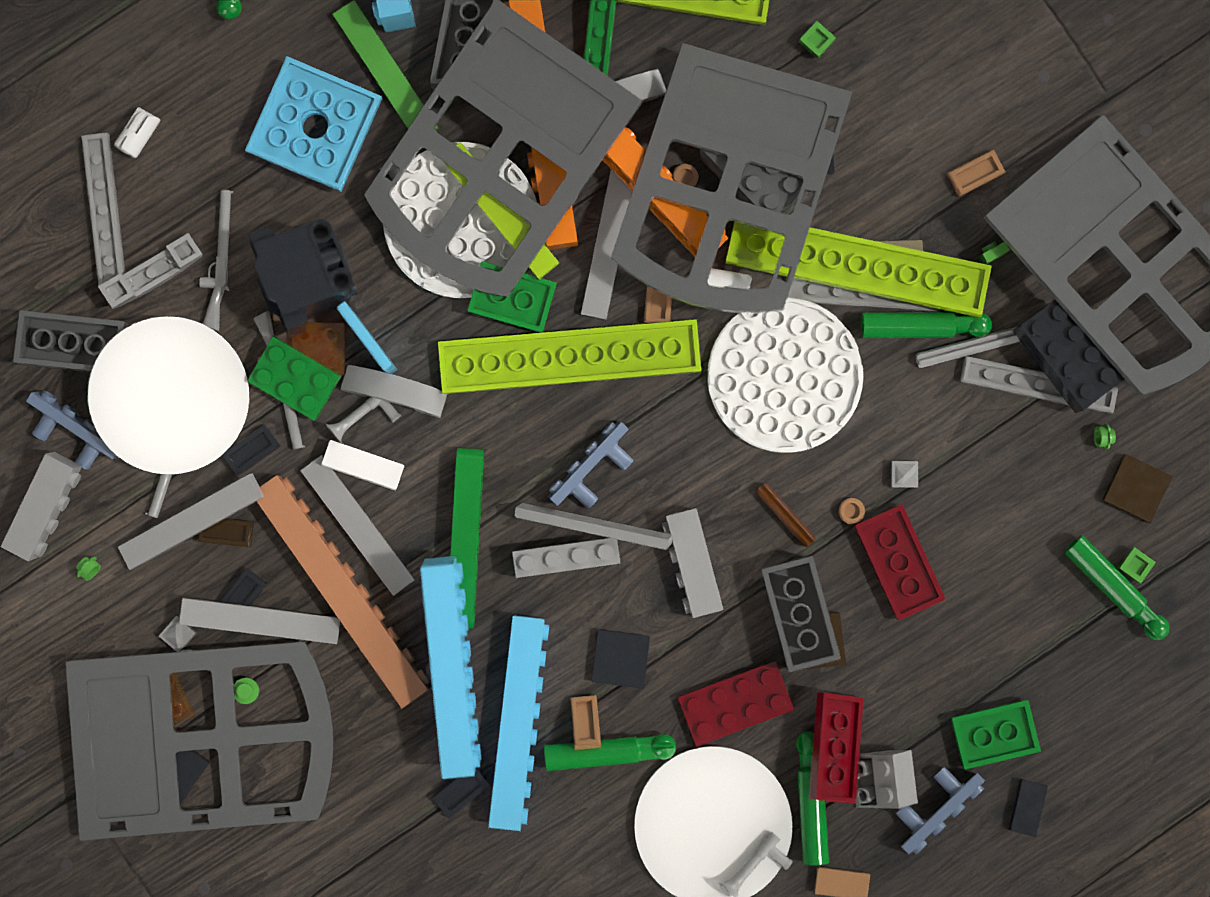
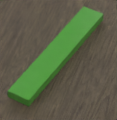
M352 1L333 13V16L409 129L424 105L356 2Z

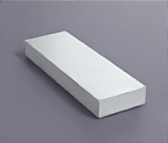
M332 440L329 442L321 466L394 491L397 489L405 466Z

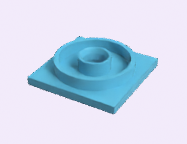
M286 56L245 151L342 192L383 98L378 94ZM312 115H320L327 120L328 129L320 138H310L304 133V122Z

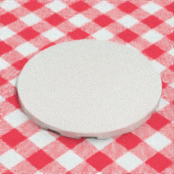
M461 142L477 161H482L491 149L481 144ZM426 150L414 157L393 188L391 196L412 224L428 238L433 234L464 187L440 158ZM507 158L499 170V176L537 202L532 187L523 172L515 163ZM478 204L475 205L447 246L449 254L479 267L481 261L504 267L515 252L514 248ZM523 218V219L527 222V224L531 227V223H530L529 221H527L525 218ZM384 226V234L389 250L395 262L411 280L424 289L438 295L452 298L472 297L474 288L447 278L425 265L406 250Z
M787 298L783 311L739 313L726 324L716 339L710 354L707 371L708 388L716 412L724 424L736 436L762 450L793 453L811 449L824 443L846 425L860 399L863 385V366L853 336L835 315L812 302Z
M157 317L129 326L117 334L105 346L91 372L88 387V403L92 421L98 434L108 448L118 457L134 467L160 474H179L197 470L208 465L224 454L233 444L246 420L249 406V386L241 360L222 336L209 327L193 320L179 317Z
M722 746L700 747L681 752L663 763L649 778L636 807L635 838L638 851L647 870L663 888L676 897H734L718 882L724 883L731 880L748 862L771 832L780 839L775 847L787 856L792 837V816L786 794L780 783L761 762L748 754ZM768 854L742 883L738 891V897H751L762 890L775 877L782 866Z

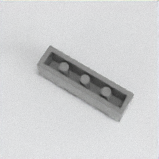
M56 452L45 454L1 545L2 548L26 561H31L44 554L48 546L45 542L49 534H52L58 526L59 521L56 519L60 511H64L70 501L68 494L71 488L76 487L81 478V474H79L82 468L81 465Z
M697 508L666 516V522H663L662 526L664 533L673 535V547L669 548L672 563H678L680 572L675 573L679 589L684 588L687 598L682 599L686 614L691 613L692 618L724 610Z
M614 538L513 552L516 578L620 563L618 542Z

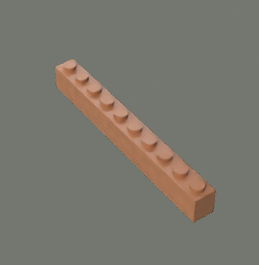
M276 475L262 485L260 489L265 497L258 500L257 503L400 707H405L430 688L427 685L430 682L429 678L422 669L418 671L412 663L415 661L413 655L407 648H401L397 642L400 637L392 626L387 628L382 621L385 616L377 605L373 607L367 599L370 597V594L362 584H356L352 578L355 573L347 562L342 564L337 557L340 554L338 548L332 541L328 543L322 534L325 533V530L317 520L312 521L307 513L310 509L302 498L297 500L293 494L295 487L287 477L283 479L281 476Z

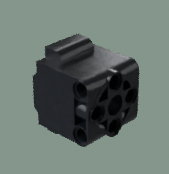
M318 219L277 235L269 229H261L249 234L250 246L256 259L254 266L259 275L257 282L270 314L279 317L288 339L305 332L309 319L338 309V306L344 301L348 304L351 301V297L357 294L345 254L328 221Z

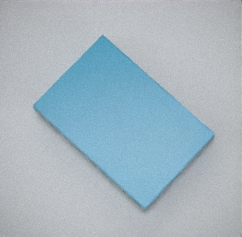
M345 301L340 304L338 311L381 368L389 374L397 371L398 369L352 308Z

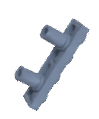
M43 390L30 394L26 402L40 410L43 414L32 432L35 437L45 441L57 423L61 424L85 441L86 445L75 463L81 465L86 470L90 469L99 452L104 453L111 459L119 458L101 439L93 421L82 419L77 415V410L68 405H61L56 401V396L48 391Z
M617 421L615 424L611 422L602 431L604 436L598 443L593 441L585 449L584 453L587 455L580 462L578 460L574 461L566 470L569 474L562 481L558 479L549 488L551 493L548 498L558 506L567 495L572 494L587 509L593 506L598 497L582 483L583 478L605 456H608L623 471L631 465L633 459L618 445V440L629 429L620 421Z
M943 767L933 778L950 794L948 801L928 820H923L910 806L902 807L896 813L912 831V835L901 845L908 854L912 851L915 854L919 853L927 845L925 839L931 833L936 836L946 826L943 821L950 814L956 817L965 808L962 803L969 796L974 799L984 789L981 784L985 780L978 773H975L966 783L963 782L961 784Z

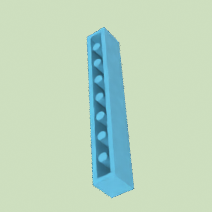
M513 616L489 828L520 831L522 824L527 825L528 808H524V799L530 798L531 782H527L528 771L533 772L534 756L530 755L531 745H536L537 730L533 729L534 719H539L540 703H536L537 692L542 693L543 677H539L540 666L545 667L546 651L541 650L543 640L548 641L549 625H545V619Z

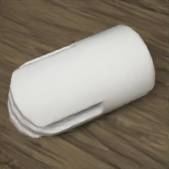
M138 107L117 138L115 146L125 154H130L132 158H137L158 126L160 119Z
M712 268L708 284L723 288L750 289L752 277L748 274Z

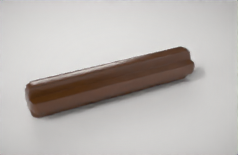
M763 483L757 488L756 493L804 547H808L815 541L814 535L767 483Z

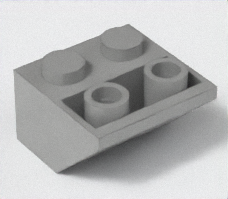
M890 750L859 755L857 808H902L918 803L911 750Z

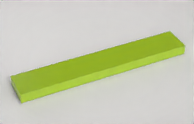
M461 142L456 144L457 147L473 157ZM443 161L461 185L465 187L467 178ZM484 193L477 204L514 250H516L531 227L518 213L491 194ZM544 244L529 268L540 280L560 263Z

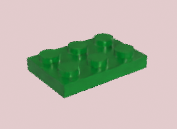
M483 261L480 264V267L500 272L504 268ZM524 273L509 297L473 289L468 312L543 333L557 283L543 278L539 280L536 276Z
M272 336L248 382L316 421L342 375L276 336Z
M1027 699L950 717L964 770L1041 752L1029 700Z

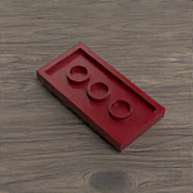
M903 504L854 525L897 621L946 600Z
M775 660L678 696L696 747L794 710Z
M817 692L810 800L856 804L864 698Z

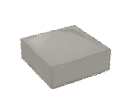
M891 461V487L918 488V461Z
M175 616L159 635L176 652H181L197 634L190 626L179 625V616Z

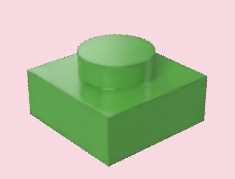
M816 21L800 38L799 43L818 59L835 41L836 37Z
M995 241L982 248L984 253L978 257V260L981 264L987 265L1005 255L1010 249L1005 242L997 245Z
M1131 547L1117 569L1138 584H1141L1156 562L1135 547Z

